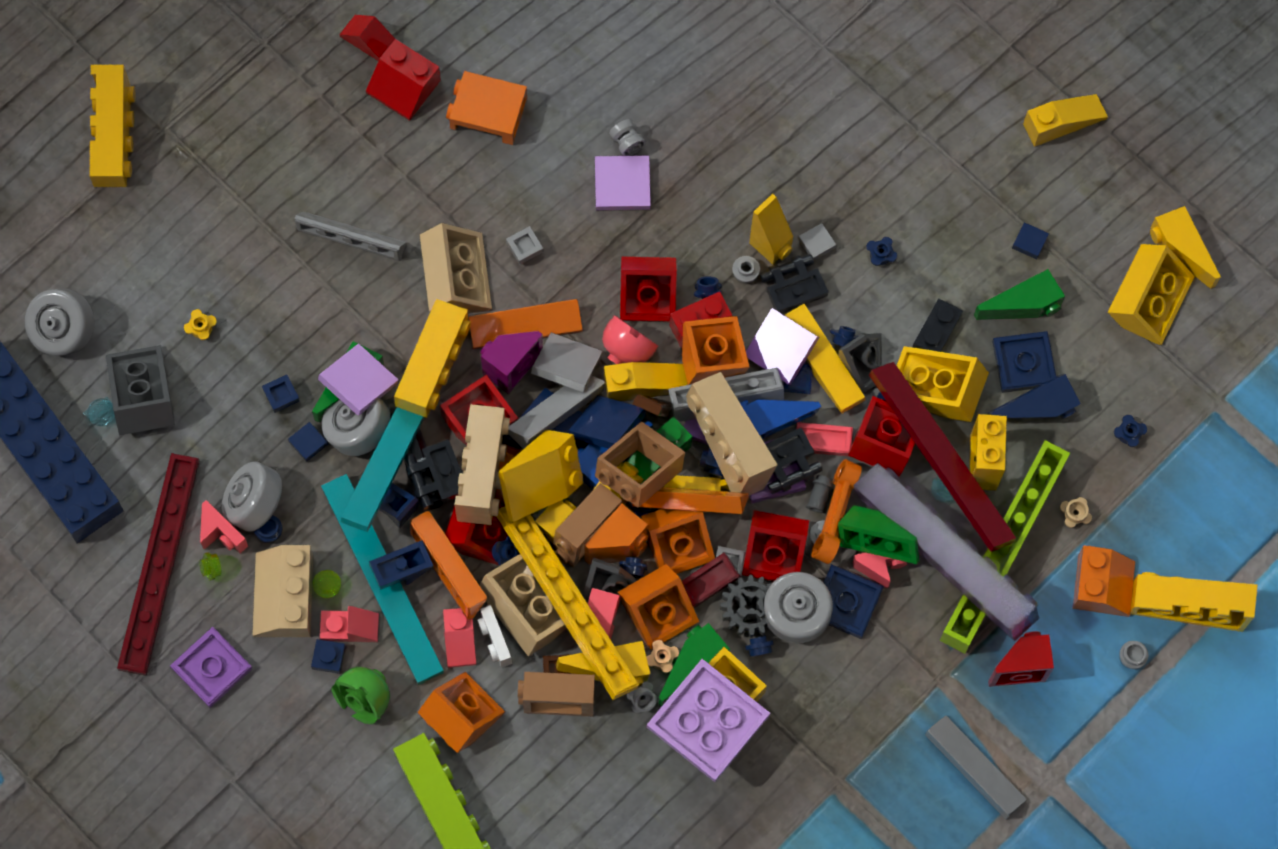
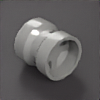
M632 119L619 122L609 132L613 141L618 142L619 150L623 156H631L637 153L646 144L642 135L637 134L636 125Z

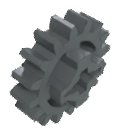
M749 575L747 582H744L739 577L737 579V586L732 583L728 584L730 593H722V599L726 602L720 603V610L727 611L722 615V620L731 621L728 627L729 630L735 627L739 628L738 636H742L744 631L748 632L750 638H753L755 631L764 636L765 627L769 629L764 616L763 604L766 592L772 583L767 586L763 585L764 577H760L758 582L754 581L752 575ZM750 589H751V590H757V591H756V592H747L746 590H750ZM733 599L735 600V603L739 606V609L735 614L732 609ZM753 603L756 604V609H753V608H750L749 610L746 609V604H748V605H752ZM746 621H755L756 623H754V624H749V623H745V622H746Z

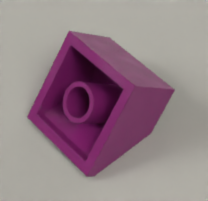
M533 331L498 335L493 342L491 340L488 341L480 353L483 376L487 375L495 385L507 394H510L531 369L543 348L542 333Z

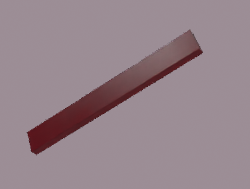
M891 362L872 369L869 377L990 552L1012 544L1016 539L1015 535L896 364Z
M171 453L117 666L118 671L147 676L197 475L199 458Z

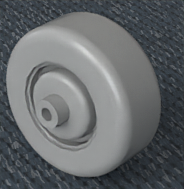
M50 289L41 292L30 302L25 314V330L29 340L39 351L51 356L70 355L84 348L91 339L94 330V315L87 300L79 293L70 289Z
M378 398L367 410L358 416L339 399L324 412L322 432L326 440L340 453L347 456H360L377 447L391 419L390 411L386 403L381 398Z
M256 461L243 465L233 475L225 489L221 506L223 517L231 525L244 531H255L262 527L271 518L280 501L282 480L279 473Z
M804 572L788 573L777 578L768 588L764 599V616L769 629L780 639L791 643L809 642L819 637L828 627L833 611L832 596L827 586L819 578Z

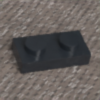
M938 298L914 341L913 348L941 352L958 323L963 310Z

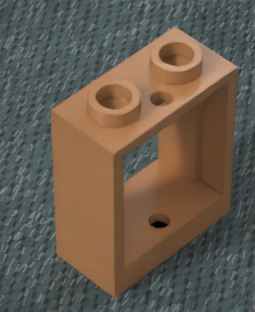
M640 422L597 458L595 477L602 484L609 486L620 494L624 500L630 501L639 508L682 471L685 452L645 423ZM636 450L661 467L641 485L617 468L619 464Z
M602 483L555 530L552 549L563 564L568 563L574 568L585 556L584 545L622 503V500Z
M524 672V680L518 681V704L523 705L524 713L593 717L595 675Z

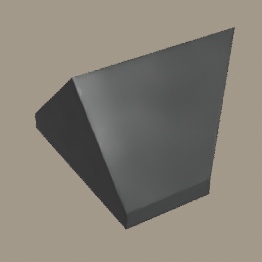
M881 333L862 334L839 350V358L863 394L876 386L869 377L871 370L882 366Z
M593 558L582 596L588 604L592 588L619 595L618 591L638 580L619 566Z

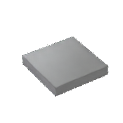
M550 333L532 367L531 374L584 392L601 359L603 351Z

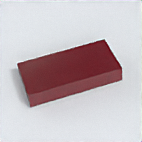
M724 552L682 580V584L693 608H696L741 576L728 555Z

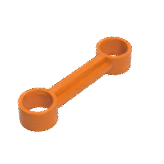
M847 459L840 463L835 472L833 484L836 486L822 532L817 537L811 552L812 558L825 564H830L838 552L840 546L838 523L844 517L851 491L857 484L862 471L860 465Z

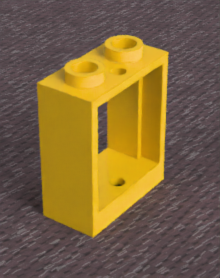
M978 414L970 434L969 470L983 490L996 491L1005 471L1007 416Z

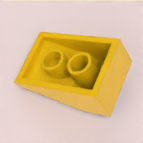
M904 346L896 366L926 409L933 414L945 418L971 422L989 374L977 357Z
M545 430L498 472L509 521L514 522L568 498L583 484V474L580 468L574 434Z

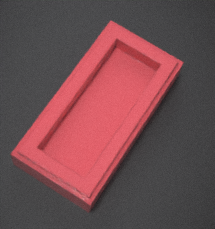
M797 422L796 430L799 428L803 429L814 453L848 456L852 444L853 427Z

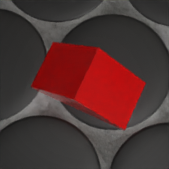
M355 14L339 34L341 38L379 61L395 40L393 35L375 16Z

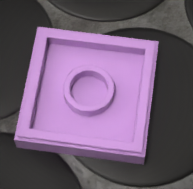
M595 156L596 210H650L649 156Z
M359 343L320 373L318 380L358 416L367 410L376 399L383 397L398 384V379Z

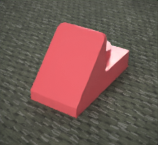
M207 500L202 503L200 543L205 550L219 537V540L227 549L231 551L235 548L241 554L248 547L245 537Z
M870 553L857 554L852 562L854 569L885 588H888L890 585L887 567L890 566L891 569H898L907 565L905 561Z
M348 606V611H321L320 640L334 642H378L379 613L353 606Z
M460 608L444 609V635L448 668L476 665L473 619H467Z

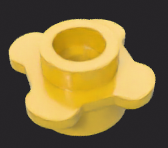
M199 309L193 310L189 323L184 325V331L200 340H207L210 337L213 326L217 323L216 318L213 315L207 316L203 314ZM198 323H203L201 327H198Z

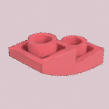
M592 588L588 605L611 640L615 627L613 623L621 596Z

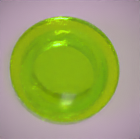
M204 553L203 559L199 560L202 576H207L209 581L215 580L216 576H221L222 574L219 557L216 553Z
M332 570L320 571L313 579V589L322 598H332L341 589V579Z

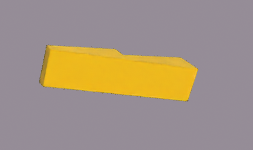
M802 304L785 314L788 318L820 337L806 361L812 369L813 376L839 411L843 414L865 401L864 394L806 305Z

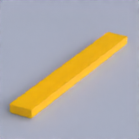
M506 507L500 508L496 517L612 700L636 690L639 683L531 514L511 522L508 520Z

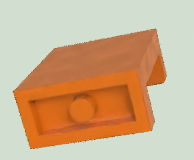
M464 71L462 79H457L454 87L455 102L454 104L450 103L447 109L446 119L450 121V129L456 130L457 125L499 135L502 136V143L513 145L527 101V86Z

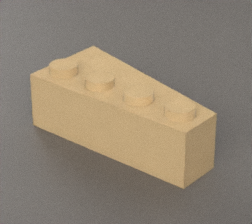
M719 372L693 383L686 395L687 404L698 421L730 491L749 493L750 496L763 490L776 469L777 463L724 376Z
M470 404L465 436L467 447H464L462 455V470L464 471L463 474L459 473L458 496L455 499L456 517L459 522L491 525L492 517L498 516L499 499H495L496 489H501L498 470L499 463L505 462L506 445H502L503 435H508L510 418H505V408Z

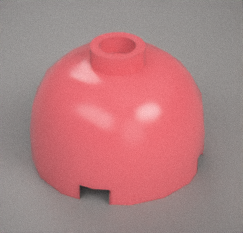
M615 315L609 320L603 331V345L610 353L607 358L615 364L629 362L646 363L658 348L657 344Z

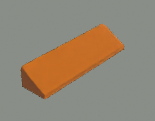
M577 299L468 317V320L471 321L470 333L473 349L483 348L488 341L491 340L493 342L498 335L539 331L542 333L543 338L549 337L550 333L563 335L582 331Z
M662 487L640 507L743 514L749 493Z
M426 511L411 519L410 534L416 542L423 541L433 563L434 570L466 618L471 620L484 605L487 596L432 514Z

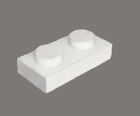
M491 605L481 608L482 618L477 619L483 636L488 634L492 644L487 645L493 662L498 660L501 668L511 665V656Z

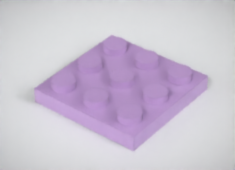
M701 659L649 721L647 728L712 781L716 782L768 719L770 712L705 660Z

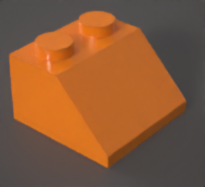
M737 316L686 321L683 323L682 362L688 385L719 372L722 373L724 378L747 372L750 366Z
M621 503L584 545L585 562L592 564L593 558L608 563L625 561L626 557H633L634 555L639 557L648 546L646 543L648 539V524Z
M660 509L641 516V519L648 524L647 541L658 568L667 564L678 574L715 559L702 511Z
M1083 545L1078 554L1072 609L1129 617L1135 561L1112 549Z
M667 564L618 591L627 614L650 650L653 649L652 644L654 641L661 640L664 643L700 622L680 577Z
M464 672L433 690L417 713L445 740L448 746L458 753L473 744L505 711Z

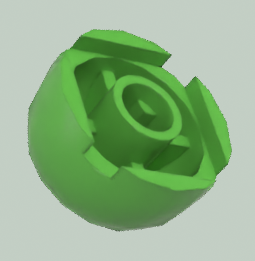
M366 667L351 668L338 677L331 689L337 703L343 709L348 706L357 712L352 717L365 724H374L388 708L390 700L388 684L386 683L385 676L376 669L372 670Z

